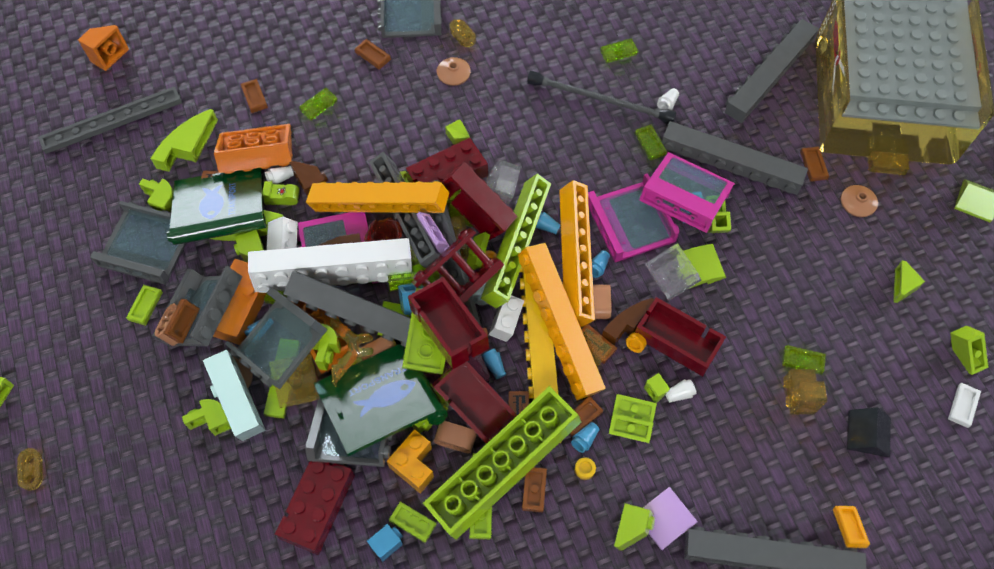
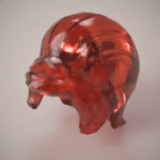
M392 218L375 220L370 223L364 240L369 242L400 239L403 229L399 222Z

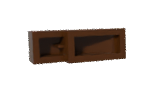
M654 299L643 300L621 312L606 326L602 336L615 346L625 332L629 335L634 333Z

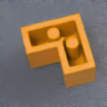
M414 429L387 460L388 466L420 494L434 478L433 471L421 462L432 450L431 442Z

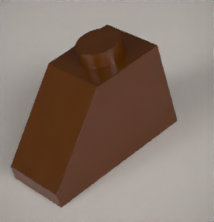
M296 161L289 162L295 177L307 197L312 183L328 182L324 171L320 172L317 166Z

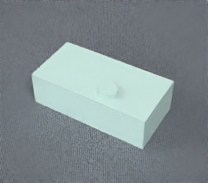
M225 350L203 360L213 384L210 386L215 398H219L234 436L244 441L266 431L235 358Z

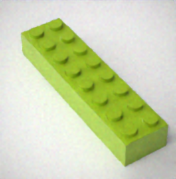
M549 386L425 500L423 504L447 533L457 540L581 423L579 415Z

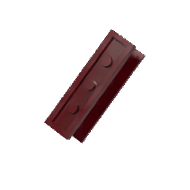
M470 228L468 230L464 229L457 235L458 239L424 271L420 270L413 276L414 280L411 283L416 288L421 284L425 287L431 284L428 278L437 271L446 279L461 301L465 303L504 264L496 257L493 259L489 258L472 239L476 234L474 230ZM465 243L483 263V268L479 272H475L457 252ZM450 257L469 277V281L464 286L460 285L442 266Z

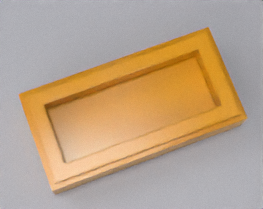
M835 506L833 512L846 548H867L870 542L856 506Z

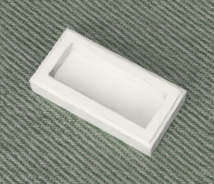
M960 383L956 390L948 420L969 428L972 425L981 391Z

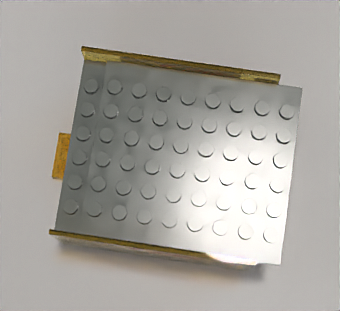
M832 0L815 38L820 151L823 153L868 157L869 172L897 175L907 174L909 171V161L948 165L956 163L994 116V104L979 0H972L969 6L967 0Z

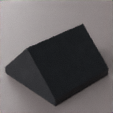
M878 407L849 410L847 450L889 458L891 417Z

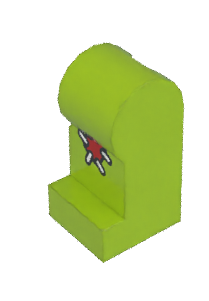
M264 181L262 197L266 205H296L300 188L292 184L278 185L273 184L271 181Z

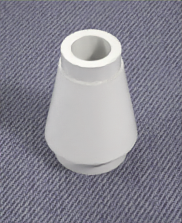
M672 88L658 99V108L660 110H672L679 96L678 90Z
M291 166L271 168L265 172L266 180L271 181L273 184H280L294 176Z
M684 379L671 387L665 396L670 403L693 398V395L697 394L691 379Z

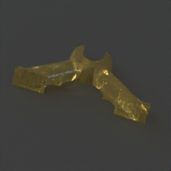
M330 317V327L335 331L338 338H342L348 343V351L342 358L337 359V364L331 366L332 383L337 387L339 380L357 358L373 354V348H359L361 343L372 341L373 336L369 333L355 334L338 318Z

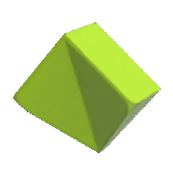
M460 119L445 126L446 135L454 145L470 138Z
M659 373L648 379L644 386L645 391L654 403L661 400L670 390Z

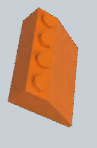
M290 124L220 133L214 150L218 172L231 174L239 170L251 171L253 168L267 169L275 165H289L293 158Z

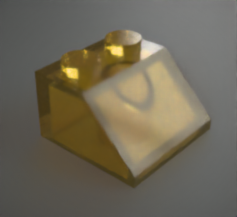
M311 354L305 357L281 389L275 386L280 408L319 399V394L313 384L317 382ZM297 357L270 363L273 378L278 381Z

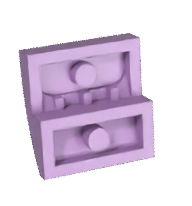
M418 212L416 214L417 219L437 251L442 254L449 247V244L430 214Z
M670 487L643 507L651 510L653 517H655L654 528L649 530V535L661 550L697 523V520Z

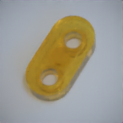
M456 19L450 23V33L462 46L471 47L476 43L475 33L463 20Z
M34 448L24 449L17 458L18 485L27 491L37 489L43 481L42 455ZM34 458V461L29 463L30 459Z

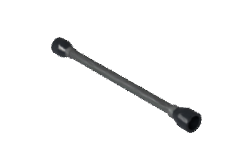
M530 70L527 78V84L543 85L564 89V91H570L574 94L585 95V97H591L595 100L606 101V103L653 115L667 124L670 121L674 122L677 112L670 109L647 108L639 104H632V102L615 99L611 96L594 93L590 90L579 89V87H573L558 81L554 82V80L552 81L539 72Z

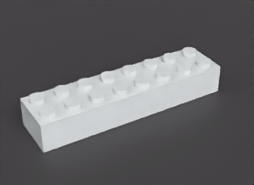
M409 238L248 252V274L255 292L267 293L271 287L275 290L285 291L292 271L299 272L329 285L340 286L353 283L366 284L375 281L406 280L412 278Z

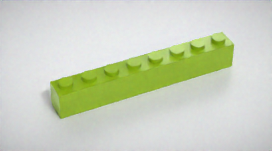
M539 174L534 175L523 185L514 209V213L518 217L506 230L496 258L502 261L504 266L486 282L480 298L494 308H498L510 300L522 267L519 263L518 254L526 247H529L551 183Z

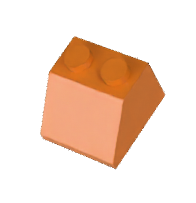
M116 25L91 28L78 39L91 63L104 71H107L129 50Z

